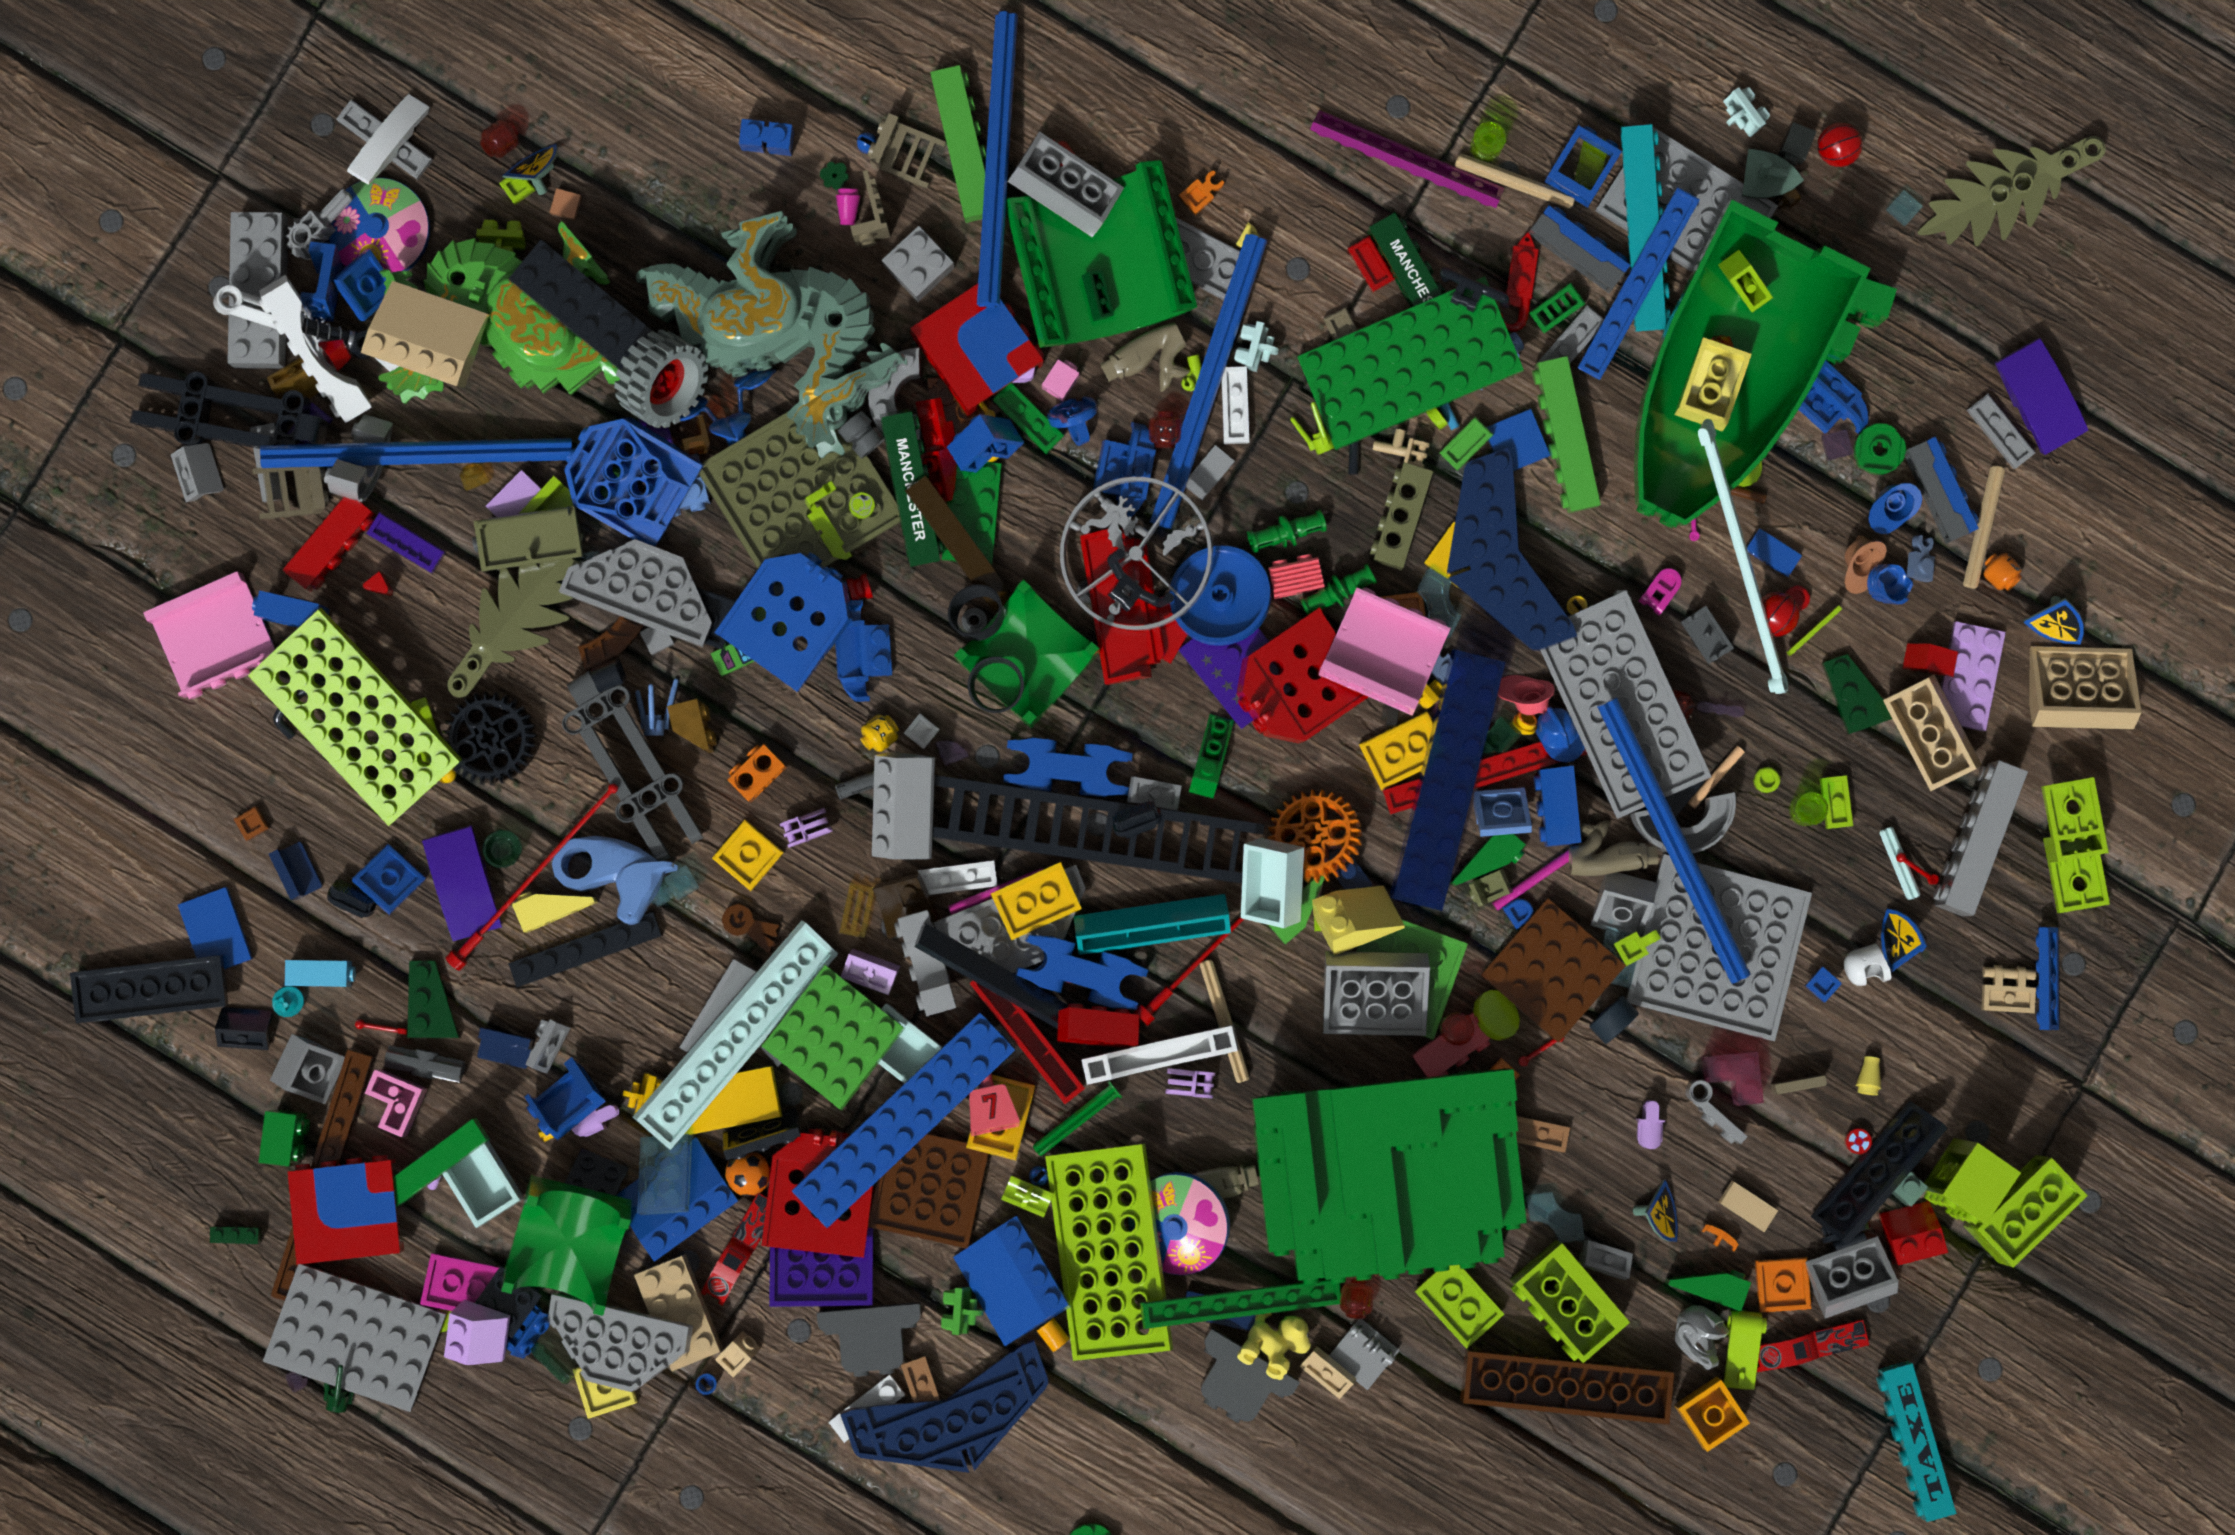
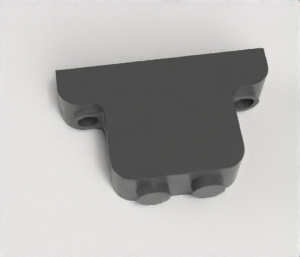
M921 1302L820 1310L817 1312V1323L825 1335H839L842 1367L847 1372H854V1377L867 1376L869 1371L879 1370V1374L895 1373V1368L902 1364L905 1357L902 1328L917 1327V1322L922 1314Z
M1210 1327L1205 1335L1204 1352L1216 1359L1201 1383V1392L1205 1397L1203 1402L1217 1410L1218 1406L1226 1410V1416L1237 1423L1240 1420L1252 1421L1271 1392L1284 1398V1396L1292 1395L1298 1387L1300 1381L1288 1373L1284 1375L1282 1380L1269 1377L1266 1373L1269 1362L1260 1356L1251 1365L1241 1362L1237 1355L1242 1345Z

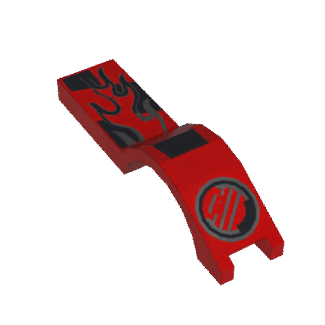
M761 1193L756 1195L701 1291L703 1295L708 1293L719 1299L718 1304L722 1306L762 1239L767 1196Z
M1859 1319L1811 1331L1806 1335L1785 1341L1760 1344L1757 1372L1791 1367L1813 1361L1819 1357L1868 1346L1869 1341L1864 1321Z

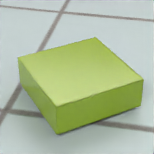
M506 178L499 183L514 205L535 191L528 180Z

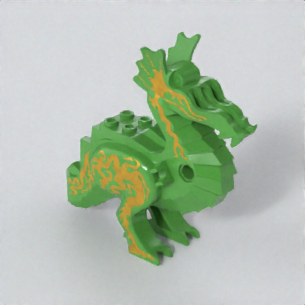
M561 221L558 225V231L564 242L563 258L587 278L594 279L602 285L609 284L608 276ZM475 238L458 243L452 240L442 252H437L431 264L427 263V279L423 280L427 293L489 314L481 338V344L483 347H493L495 349L492 355L504 369L508 366L510 367L509 375L520 388L526 386L529 390L536 384L545 394L555 385L561 383L568 393L572 395L601 371L604 372L606 380L611 385H615V381L620 380L616 376L617 369L508 281L509 277L522 263L521 260L517 259L518 256L515 252L497 248L492 243L477 242ZM383 269L379 272L383 278H386L384 294H386L392 281L418 289L416 285L406 281V279L413 276V273L410 271L390 272L387 269ZM465 278L461 285H456L458 279ZM400 366L378 377L380 381L388 383L387 388L393 390L395 395H400L401 401L404 404H407L415 396L425 400L430 392H442L444 390L443 381Z

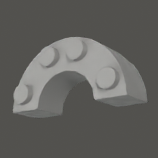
M919 348L898 352L907 359L908 365L900 364L898 371L892 374V378L888 383L869 390L870 413L876 427L882 434L880 414L897 411L896 399L902 386L910 380L921 378ZM921 427L916 430L917 440L921 439Z
M364 414L360 422L355 423L352 428L351 437L354 438L353 443L390 442L393 423ZM337 459L332 469H327L324 483L328 484L329 491L333 494L364 502L372 493L383 465L358 466Z
M1735 792L1706 798L1705 810L1701 819L1689 828H1681L1692 853L1708 849L1716 844L1732 824L1735 814ZM1648 811L1630 814L1640 836L1651 846H1657L1658 850L1668 853Z
M928 910L900 917L898 922L894 923L898 938L903 937L904 942L901 943L904 955L911 958L913 966L909 967L912 981L917 980L920 995L916 996L919 1010H925L926 1016L956 1008L946 965L914 947L921 926L927 923L934 927Z

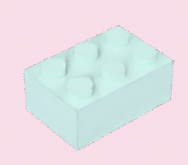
M1264 838L1244 844L1241 899L1242 919L1280 928H1286L1301 922L1304 847Z
M885 1004L882 1010L905 1027V1030L878 1064L905 1083L943 1046L889 1004Z
M489 1141L443 1174L476 1228L525 1199Z

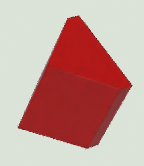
M343 339L318 343L325 360L337 372L351 359V354Z
M380 571L363 583V588L367 591L389 596L393 595V590L385 574Z

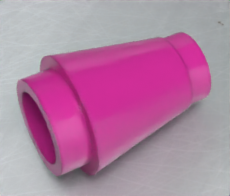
M838 189L836 201L840 225H855L861 197L858 195V189Z

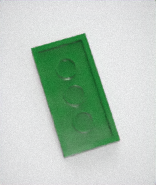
M987 462L977 473L961 471L957 465L953 499L947 501V506L992 565L1002 464ZM943 544L942 561L956 562Z

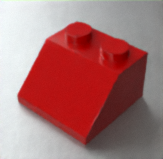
M1929 1201L1913 1204L1912 1207L1906 1206L1879 1213L1892 1264L1899 1266L1948 1253L1941 1225Z

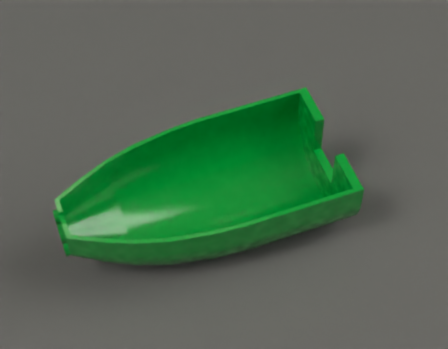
M1734 200L1726 203L1667 322L1656 349L1640 401L1634 451L1635 504L1638 506L1636 511L1647 517L1654 515L1659 517V523L1669 528H1677L1678 525L1684 526L1720 500L1705 447L1701 446L1698 436V430L1702 424L1674 415L1702 338L1711 339L1719 335L1730 336L1734 348L1752 354L1729 422L1723 431L1715 429L1716 444L1731 491L1766 457L1794 418L1812 388L1871 269L1825 245L1813 250L1775 231L1778 224L1777 221ZM1738 250L1741 251L1773 297L1754 312L1749 310L1718 266V264Z

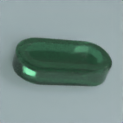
M537 1342L531 1348L532 1354L560 1382L568 1384L574 1378L571 1371L543 1344Z

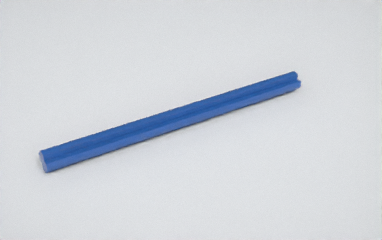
M1001 11L999 15H995L977 294V305L979 307L986 306L987 308L1000 306L1018 24V15L1016 13L1009 14L1007 11Z
M1253 234L1245 235L1163 481L1183 493L1267 244L1266 239ZM1164 486L1161 487L1150 523L1154 524L1175 494L1174 491ZM1180 495L1159 524L1160 527L1172 529L1182 499Z
M571 438L260 445V464L262 468L333 466L337 459L358 466L566 460L572 450Z
M1612 698L1598 705L1600 714L1732 984L1749 977L1751 973L1618 698Z

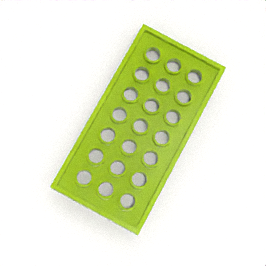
M322 608L318 609L248 675L388 826L462 760ZM315 638L324 640L325 650L320 651L314 646ZM298 654H302L307 658V667H302L297 663L296 657ZM333 657H338L343 661V668L341 670L333 667ZM280 671H286L290 675L289 683H283L279 679ZM315 673H320L325 677L326 683L324 686H319L315 683ZM350 676H356L360 679L361 687L359 689L353 688L350 685ZM297 690H304L307 693V702L298 700L296 696ZM333 692L342 695V705H337L333 702ZM368 695L377 697L379 701L378 707H371L367 703ZM315 709H321L325 712V721H319L315 718ZM351 711H355L361 716L359 724H355L350 720L349 714ZM386 714H391L396 718L395 726L392 727L386 724L384 719ZM336 727L342 730V740H337L333 737V728ZM368 730H373L378 734L379 740L377 743L369 741L367 738ZM403 733H409L413 736V745H406L403 742ZM354 746L360 750L361 757L359 759H355L350 755V747ZM386 749H391L395 752V761L392 762L385 758L384 752ZM421 752L430 754L432 758L431 764H424L420 760ZM369 765L375 766L378 769V777L373 778L367 773ZM403 768L412 770L414 774L413 780H406L403 777ZM386 784H391L395 787V796L386 794L384 790Z
M1145 1143L1045 1156L1050 1192L1054 1193L1051 1202L1063 1290L1071 1305L1066 1312L1073 1361L1173 1350L1170 1326L1150 1328L1147 1334L1140 1332L1138 1328V1323L1142 1320L1141 1308L1135 1304V1296L1137 1294L1143 1295L1146 1302L1167 1300ZM1120 1165L1128 1169V1177L1125 1180L1117 1175V1169ZM1096 1168L1101 1169L1104 1173V1179L1101 1183L1093 1178V1172ZM1072 1171L1077 1172L1080 1176V1182L1077 1186L1069 1181V1174ZM1123 1191L1131 1194L1132 1202L1130 1205L1122 1203L1121 1194ZM1099 1194L1107 1197L1108 1204L1105 1208L1099 1207L1096 1202ZM1075 1197H1079L1083 1201L1084 1206L1081 1211L1075 1210L1072 1205ZM1126 1217L1134 1219L1136 1225L1133 1231L1125 1228L1124 1220ZM1103 1219L1111 1224V1231L1108 1234L1103 1233L1100 1229V1223ZM1079 1222L1087 1227V1233L1084 1237L1079 1236L1076 1232V1225ZM1131 1242L1139 1247V1253L1136 1257L1128 1253V1245ZM1106 1245L1113 1247L1115 1251L1113 1259H1107L1104 1256L1103 1250ZM1082 1248H1086L1090 1252L1091 1257L1088 1262L1080 1259L1079 1252ZM1134 1268L1142 1272L1141 1282H1135L1132 1279L1131 1272ZM1109 1271H1114L1118 1275L1116 1285L1108 1282L1107 1274ZM1085 1274H1090L1094 1279V1285L1091 1288L1086 1287L1083 1283V1276ZM1112 1297H1118L1121 1300L1122 1307L1119 1311L1111 1307L1110 1301ZM1089 1299L1097 1303L1096 1313H1090L1087 1310L1086 1303ZM1117 1322L1122 1323L1125 1327V1334L1123 1336H1118L1114 1332V1325ZM1092 1325L1100 1328L1101 1336L1099 1339L1091 1336L1090 1328Z

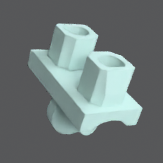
M1738 87L1723 101L1727 106L1726 111L1731 116L1726 123L1728 126L1736 123L1741 130L1744 129L1748 136L1751 137L1766 124L1765 121L1770 117V114L1765 107L1761 106L1757 110L1753 107L1751 102L1755 99V94L1750 87L1742 90Z
M1257 321L1256 325L1244 324L1242 327L1241 338L1251 341L1250 349L1238 347L1234 359L1236 362L1245 365L1250 371L1257 372L1260 359L1263 362H1268L1270 354L1278 355L1279 349L1273 346L1275 338L1267 336L1268 328L1265 327V323Z

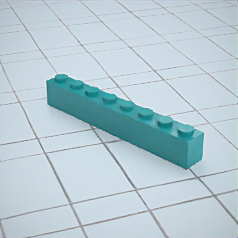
M1652 124L1621 127L1620 129L1630 272L1663 214V207H1658L1657 197L1662 196L1661 181H1656V171H1660L1659 156H1654V146L1658 145V132L1653 130ZM1667 260L1634 318L1635 332L1665 330L1670 318V309H1665L1664 300L1669 298L1668 283H1663V273H1667Z

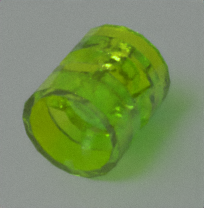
M1485 122L1479 125L1470 143V149L1474 157L1484 162L1495 160L1506 143L1505 130L1495 122Z
M1807 792L1796 796L1791 801L1789 814L1791 819L1800 826L1816 825L1826 818L1828 803L1821 794Z

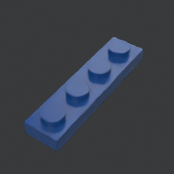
M2039 927V933L2036 935V945L2039 948V958L2036 961V970L2039 973V984L2036 988L2039 1010L2037 1011L2036 1018L2039 1030H2059L2058 928Z

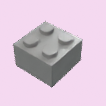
M919 226L882 259L883 266L917 302L955 268L953 261Z

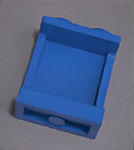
M310 242L309 253L316 273L320 275L316 293L301 292L300 298L308 319H318L320 323L325 321L333 322L339 290L332 282V279L344 267L336 244Z
M572 1057L564 1063L569 1071L537 1098H533L529 1093L524 1096L529 1104L526 1107L535 1119L538 1118L540 1121L537 1124L540 1130L546 1136L551 1134L557 1140L606 1102L584 1067Z

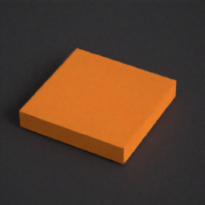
M1807 1257L1755 1260L1759 1312L1811 1309L1809 1274L1805 1264L1808 1261Z

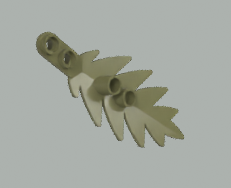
M2090 136L2052 155L2039 148L2030 147V151L2036 160L2017 152L1993 149V154L2009 172L1992 165L1967 161L1966 165L1985 186L1967 180L1945 179V183L1961 201L1937 200L1929 202V206L1937 215L1918 231V235H1930L1945 231L1947 244L1950 245L1962 234L1971 221L1974 245L1979 246L1988 233L1997 210L2001 239L2006 240L2016 222L2022 200L2024 202L2027 226L2032 227L2043 207L2048 187H2050L2052 198L2056 199L2061 187V178L2101 159L2105 154V143L2099 137ZM2090 144L2097 146L2095 154L2088 152L2087 148ZM2066 156L2073 157L2072 165L2068 166L2064 163Z
M580 533L581 543H582L584 534H583V533ZM569 558L542 562L540 566L537 563L519 566V586L508 568L500 569L498 581L499 607L489 590L483 588L479 606L480 631L475 624H470L469 637L472 647L448 680V690L453 696L461 698L469 695L492 662L507 663L516 660L514 656L503 651L530 649L550 642L549 638L523 628L545 627L570 619L565 614L541 605L556 604L573 599L559 593L561 583H558V581L564 579L569 567L582 562ZM473 660L477 663V667L475 670L471 668V662ZM458 680L462 682V688L460 690L456 687V683Z

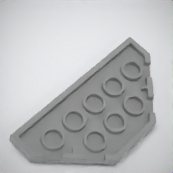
M636 539L618 548L594 556L583 563L569 567L559 589L561 594L702 648L712 626V622L683 557Z
M1074 865L1064 869L1080 903L1086 888L1077 866ZM993 899L934 922L937 930L1012 973L1016 972L1017 967L1027 968L1044 961L1043 950L1039 946L1025 941L1027 934L1011 940ZM1075 912L1027 934L1053 936L1064 940Z
M558 1293L551 1294L548 1321L563 1339L561 1342L571 1358H575L582 1370L580 1373L585 1381L633 1392L690 1350L693 1325L606 1305L603 1316L593 1314L590 1306L579 1298Z

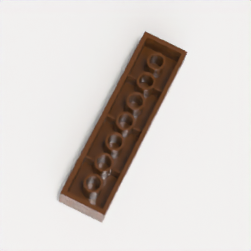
M1465 1348L1460 1400L1466 1404L1669 1425L1674 1372L1670 1369L1593 1361L1582 1363L1580 1360L1573 1361L1572 1359Z

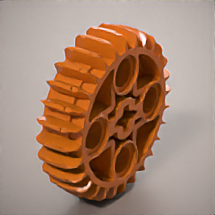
M1311 790L1309 797L1304 792H1301V799L1299 800L1292 795V804L1284 801L1283 804L1286 809L1284 811L1276 810L1280 817L1271 818L1276 826L1268 827L1270 833L1273 834L1268 839L1286 843L1285 839L1287 836L1295 835L1294 840L1287 844L1304 847V880L1309 883L1311 877H1313L1316 883L1319 884L1320 876H1324L1326 881L1329 882V874L1333 873L1336 877H1339L1337 870L1340 868L1347 872L1345 863L1354 864L1351 854L1359 855L1358 850L1354 846H1362V842L1358 837L1363 836L1362 831L1358 829L1361 827V823L1356 819L1357 814L1352 810L1349 803L1344 804V799L1341 796L1336 799L1333 792L1327 797L1324 790H1321L1319 796L1316 795L1314 790ZM1312 809H1320L1317 815L1309 816ZM1327 809L1335 811L1343 820H1328ZM1301 813V823L1289 824L1296 815ZM1338 831H1346L1343 837L1335 838V834ZM1342 849L1338 855L1329 861V850ZM1314 857H1321V861L1318 864H1310Z

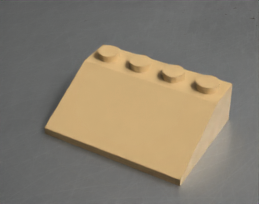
M392 281L368 328L361 353L451 385L465 388L489 314Z
M2031 646L2029 706L2032 727L2134 729L2142 712L2132 649Z

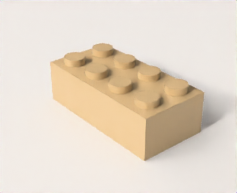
M1934 674L1883 700L1930 791L1976 770L1982 765Z
M686 1253L634 1275L649 1315L693 1325L690 1350L670 1365L671 1371L723 1350Z

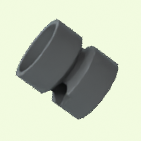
M863 410L853 416L838 430V433L847 443H853L852 449L861 459L870 454L884 441L882 432L877 427H871L872 421Z

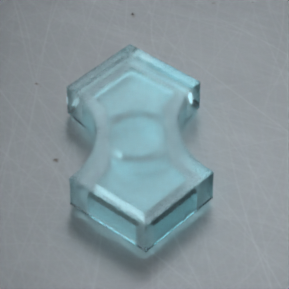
M1430 568L1427 569L1417 589V593L1427 604L1428 618L1431 620L1433 618L1440 619L1447 624V627L1451 628L1447 635V638H1450L1461 615L1456 612L1450 602L1449 587L1451 581Z
M1552 1192L1526 1195L1529 1221L1543 1222L1550 1226L1561 1243L1585 1240L1581 1214L1569 1213L1560 1208Z

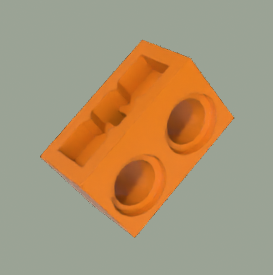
M764 744L761 747L756 745L747 754L749 759L743 765L740 763L735 765L729 772L731 777L727 779L750 803L787 768ZM763 756H769L771 759V766L766 770H761L758 766V761ZM744 774H751L753 777V783L748 788H743L740 785V778Z

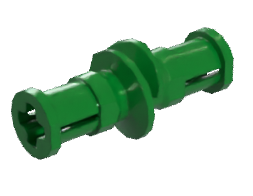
M1316 510L1315 514L1305 517L1300 516L1292 521H1288L1282 515L1278 518V525L1267 526V528L1255 532L1250 530L1247 531L1250 547L1253 553H1256L1260 548L1270 545L1275 546L1282 543L1283 547H1287V540H1290L1293 546H1296L1297 537H1305L1307 534L1317 531L1325 532L1327 528L1321 510Z
M1366 563L1363 569L1351 575L1348 574L1341 580L1334 574L1332 576L1333 584L1328 582V587L1319 589L1318 592L1305 599L1303 597L1299 599L1307 615L1319 607L1323 609L1333 605L1335 602L1344 607V598L1348 599L1349 595L1355 593L1356 588L1362 589L1372 583L1376 584L1377 581Z

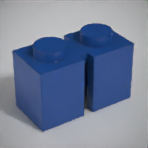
M742 119L739 145L742 151L764 153L765 147L762 143L764 142L767 143L766 147L769 154L792 156L795 131L792 124L769 122V127H766L764 121Z

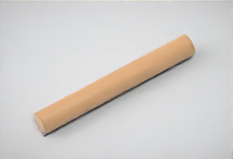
M1736 746L1713 772L1712 777L1705 781L1687 804L1695 809L1745 753L1744 750Z

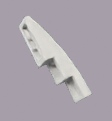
M408 94L374 132L348 167L347 172L369 185L397 156L398 149L413 135L414 128L428 114L430 107Z

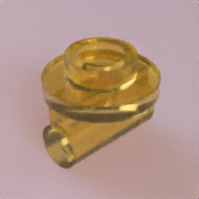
M467 464L459 474L466 491L490 482L487 473H485L483 466L480 464Z

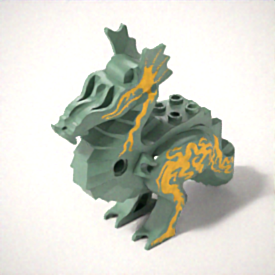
M783 211L742 221L739 223L740 228L721 233L722 237L728 240V244L731 247L737 248L727 262V266L734 273L737 280H731L730 282L721 280L718 283L712 277L708 280L702 273H696L688 267L684 269L676 264H657L637 272L635 275L637 283L647 284L649 295L647 307L649 314L656 316L667 324L677 319L681 339L703 352L706 358L705 361L707 364H710V367H721L727 374L732 373L733 377L744 376L747 374V370L756 368L757 371L768 370L772 368L773 364L781 361L785 364L807 347L815 348L814 358L806 374L794 385L799 390V402L790 409L787 417L796 423V433L806 436L808 446L810 448L817 447L820 458H825L830 452H836L842 456L845 455V450L837 438L835 429L840 428L847 422V413L857 411L862 407L869 390L888 383L892 378V374L898 371L900 364L908 365V361L903 354L896 353L891 347L881 343L880 346L883 353L867 352L872 363L861 362V369L846 373V370L857 360L856 355L868 347L867 342L875 331L873 327L874 313L870 309V297L866 292L861 293L850 278L846 281L833 272L828 274L809 267L808 271L791 270L790 272L770 273L771 263L782 244L793 239L797 234V229L794 228L793 223L787 224L788 217L784 216Z

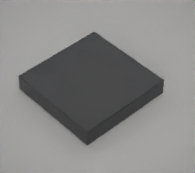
M696 587L712 622L705 644L725 650L728 642L718 636L715 631L736 600Z

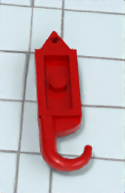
M1529 232L1526 233L1517 246L1512 248L1506 294L1510 298L1511 305L1519 308L1517 322L1514 324H1508L1504 321L1509 332L1521 330L1528 321L1539 249L1535 248Z

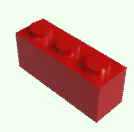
M1068 1004V1008L1058 1011L1057 1041L1130 1048L1138 1045L1139 1015L1130 1014L1128 1009H1115V1012L1107 1011L1106 1007L1102 1006L1083 1009L1082 1004Z

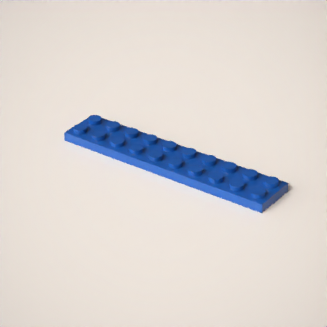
M979 1012L792 1189V1192L828 1228L1008 1058L1015 1049Z

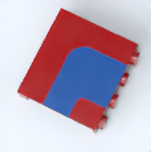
M978 284L910 328L911 337L967 416L976 411L977 405L1034 367L1038 366L1039 369L1043 367L1042 358L1044 357L1040 347L1037 344L1033 346L1028 339L1030 334L1023 324L1018 325L1013 318L1015 313L1008 303L1004 305L1000 299V306H996V308L979 307L977 305Z
M387 1155L372 1156V1161L362 1162V1158L346 1159V1164L336 1165V1161L320 1162L321 1167L310 1168V1163L295 1165V1170L287 1172L297 1265L396 1254L404 1251V1241L399 1239L392 1163H396L395 1159H388Z

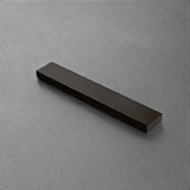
M923 475L905 488L904 491L973 585H985L992 588L999 595L1002 605L1005 604L1012 596V593L926 475ZM983 597L993 612L999 608V604L995 600Z

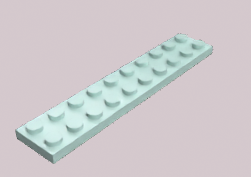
M801 920L635 1113L633 1118L671 1150L781 1022L824 965L828 966L838 953L807 923Z

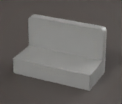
M208 443L183 446L171 454L186 502H192L203 495L219 493L224 490Z

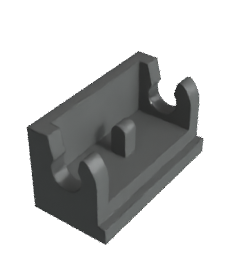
M1707 606L1681 621V624L1708 664L1734 649Z

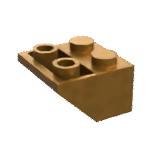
M698 699L667 706L672 730L708 753L714 752L713 746L717 745L714 731L708 728L707 721L711 720L708 706H705Z

